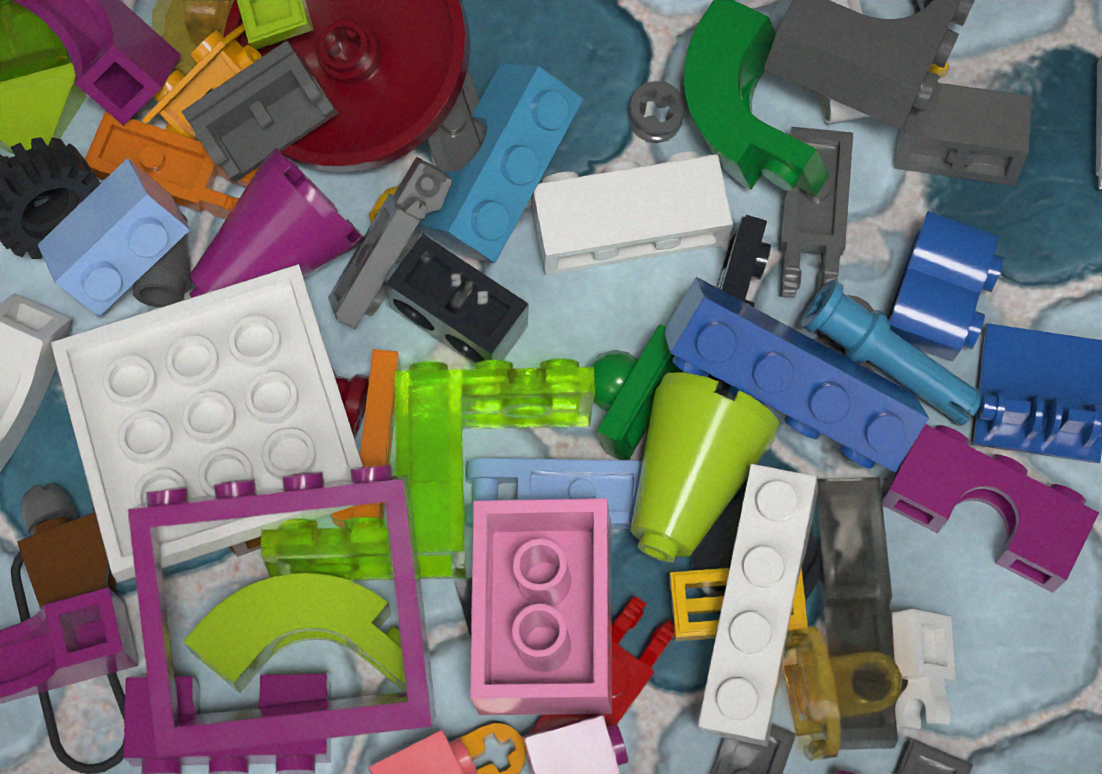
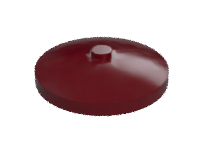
M237 0L233 1L223 34L224 38L243 24ZM306 0L314 30L256 49L263 57L285 41H288L304 57L338 111L337 115L281 151L283 155L291 161L316 170L354 172L379 167L397 160L421 145L437 130L450 113L463 87L469 64L470 33L462 0ZM244 31L236 39L243 48L246 45L251 46L248 42L246 31Z

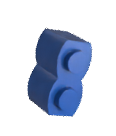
M927 211L916 232L900 283L887 316V320L890 321V330L919 350L952 362L960 353L962 347L973 349L985 319L984 313L975 311L981 290L992 292L1004 261V257L994 254L999 236Z

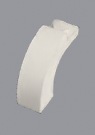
M15 293L0 303V472L20 444L50 385L57 367L51 342L66 338L71 318Z

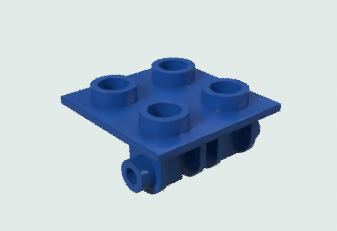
M987 323L979 390L983 392L981 405L976 413L973 445L1100 463L1102 454V340Z

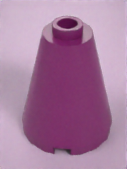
M276 147L266 156L190 273L189 277L196 287L189 295L193 298L298 264L303 278H306L355 248L364 239V236L349 219L345 220L338 213L332 201Z

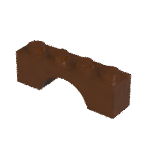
M94 507V513L70 522L68 518L60 517L40 523L31 530L32 536L17 541L40 610L43 605L108 587L116 594L117 581L110 569ZM294 525L229 546L228 548L237 557L298 535Z

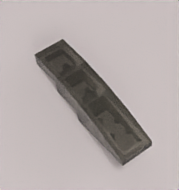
M880 477L817 479L818 494L815 504V524L818 554L820 553L821 556L818 596L829 750L895 748L898 742L892 685L895 661L889 613L892 588Z

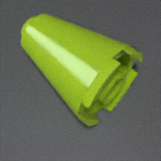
M685 372L667 373L663 376L660 385L655 389L630 531L640 540L637 546L640 551L663 562L672 563L676 556H691L749 477L751 464L757 465L771 447L779 427L778 419L756 399L741 391H738L735 401L714 392L719 381L705 376Z

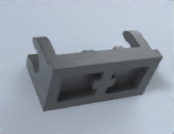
M285 41L181 111L211 159L217 166H222L233 182H237L258 168L266 156L276 147L283 151L338 114V111L304 57L288 41Z
M937 82L925 110L922 111L912 107L902 130L898 128L894 169L1015 186L1029 153L1032 96Z

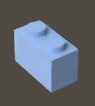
M127 158L37 245L54 283L99 317L187 234L190 229L171 194Z

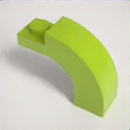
M294 573L257 581L238 590L215 606L183 641L195 657L239 693L244 690L275 654L290 645L308 640L331 641L351 649L400 690L407 692L400 631L393 626L386 633L379 629L391 615L389 603L373 591L339 577L314 573Z

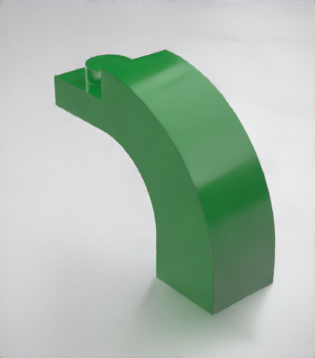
M713 0L694 31L684 66L685 96L696 126L712 154H718L720 165L724 170L750 190L753 189L763 174L769 181L784 190L792 191L797 186L816 196L829 178V174L817 149L764 123L752 113L753 95L760 78L766 71L764 67L776 35L770 18L735 0Z

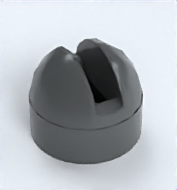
M47 483L44 488L40 485H34L23 496L21 513L30 536H32L31 530L45 521L66 517L70 522L78 518V513L71 497L64 488L57 484Z

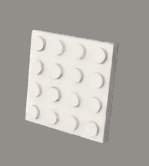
M299 264L51 342L110 569L117 582L135 577L127 509L147 503V491L187 487L188 499L215 496L214 484L245 479H255L256 491L283 488L282 476L307 472H323L324 483L351 481L350 469L363 466ZM356 505L157 527L161 566L164 568Z

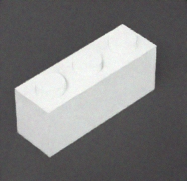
M681 152L668 157L664 163L642 167L637 162H621L607 167L603 173L579 177L575 172L555 173L544 178L532 194L531 207L545 275L724 246L728 244L733 225L718 154L701 157L698 152Z

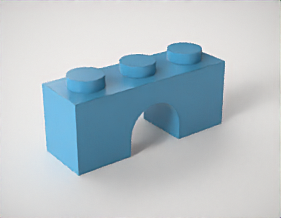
M500 63L471 116L487 127L486 136L479 151L460 170L454 172L443 171L450 176L452 183L442 208L426 213L425 218L420 220L417 228L459 256L496 263L584 99L540 66Z

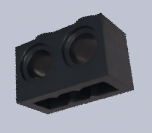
M422 234L386 283L389 308L491 376H493L528 327L529 303L424 234Z

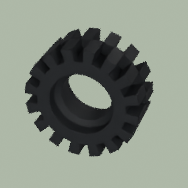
M39 137L31 139V149L25 150L21 142L10 147L15 156L9 160L0 154V242L6 249L10 248L14 255L22 258L27 252L31 259H42V254L37 244L101 184L76 147L71 143L66 146L62 139L53 137L48 146L43 138ZM58 188L55 194L43 204L25 209L29 202L37 195L47 190Z

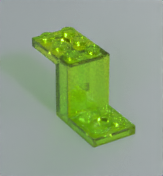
M560 358L543 361L540 363V368H514V364L509 361L486 360L476 363L474 369L448 370V365L445 363L424 361L411 364L409 371H395L396 475L409 474L421 580L466 579L463 429L589 427L595 393L594 367H579V362L576 360ZM372 517L351 518L344 521V528H318V523L314 520L288 519L278 529L261 530V557L270 578L294 573H314L339 577L349 581L394 580L388 527H384V520Z

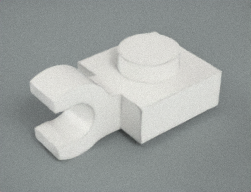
M916 609L893 612L891 653L895 661L896 678L908 680L906 689L900 694L895 705L897 725L899 728L921 729L920 710L923 705L926 707V721L928 724L949 725L951 706L946 696L945 682L956 681L951 616Z

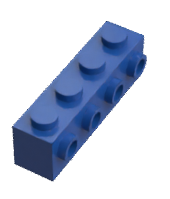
M697 276L664 330L670 353L675 355L672 361L684 372L705 377L711 374L731 385L728 390L735 398L738 391H741L753 397L762 405L767 404L786 414L784 421L802 435L816 440L822 433L841 443L839 450L846 457L863 467L872 469L874 464L878 463L896 472L929 419L914 393L853 362L838 352Z

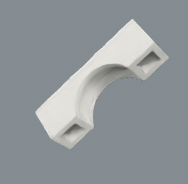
M751 464L698 724L702 733L768 746L781 681L790 617L802 563L806 554L818 494L817 476Z

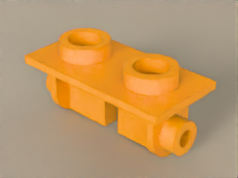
M241 24L225 38L218 30L210 34L189 55L197 65L186 76L178 69L168 76L162 88L153 96L158 104L142 121L147 124L160 114L168 122L166 130L194 140L197 139L198 136L181 111L208 94L211 89L214 90L262 57L252 46L246 45L243 48L236 41L245 31L244 24Z

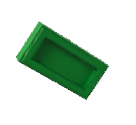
M661 324L657 327L639 359L629 352L611 350L599 354L589 364L585 386L588 396L597 406L608 411L596 432L606 454L618 460H630L647 431L655 389L660 385L663 376L667 373L682 371L672 361L675 355L670 353L664 333L666 327Z

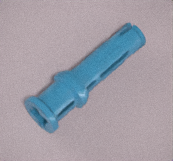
M836 279L829 281L822 287L804 313L801 322L804 329L809 332L819 330L845 348V357L853 362L864 363L869 361L953 419V422L958 426H962L969 421V416L964 414L965 410L971 415L976 413L982 402L983 392L981 390L973 388L890 330V321L887 320L886 314L880 310L870 312L843 293V284Z

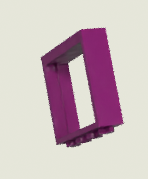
M391 464L370 465L351 468V481L324 483L323 472H307L282 476L283 488L256 491L255 479L236 480L214 484L215 496L188 499L187 487H173L164 490L147 491V503L127 509L157 757L432 727L436 718L409 474L392 476ZM385 502L407 692L179 717L157 527Z

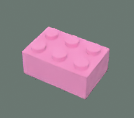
M607 499L474 501L470 698L479 715L612 714L611 517Z

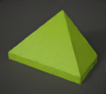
M73 63L0 82V148L14 155L10 147L20 142L25 150L31 149V139L42 137L48 146L52 137L58 139L62 137L86 99L85 92L75 84Z

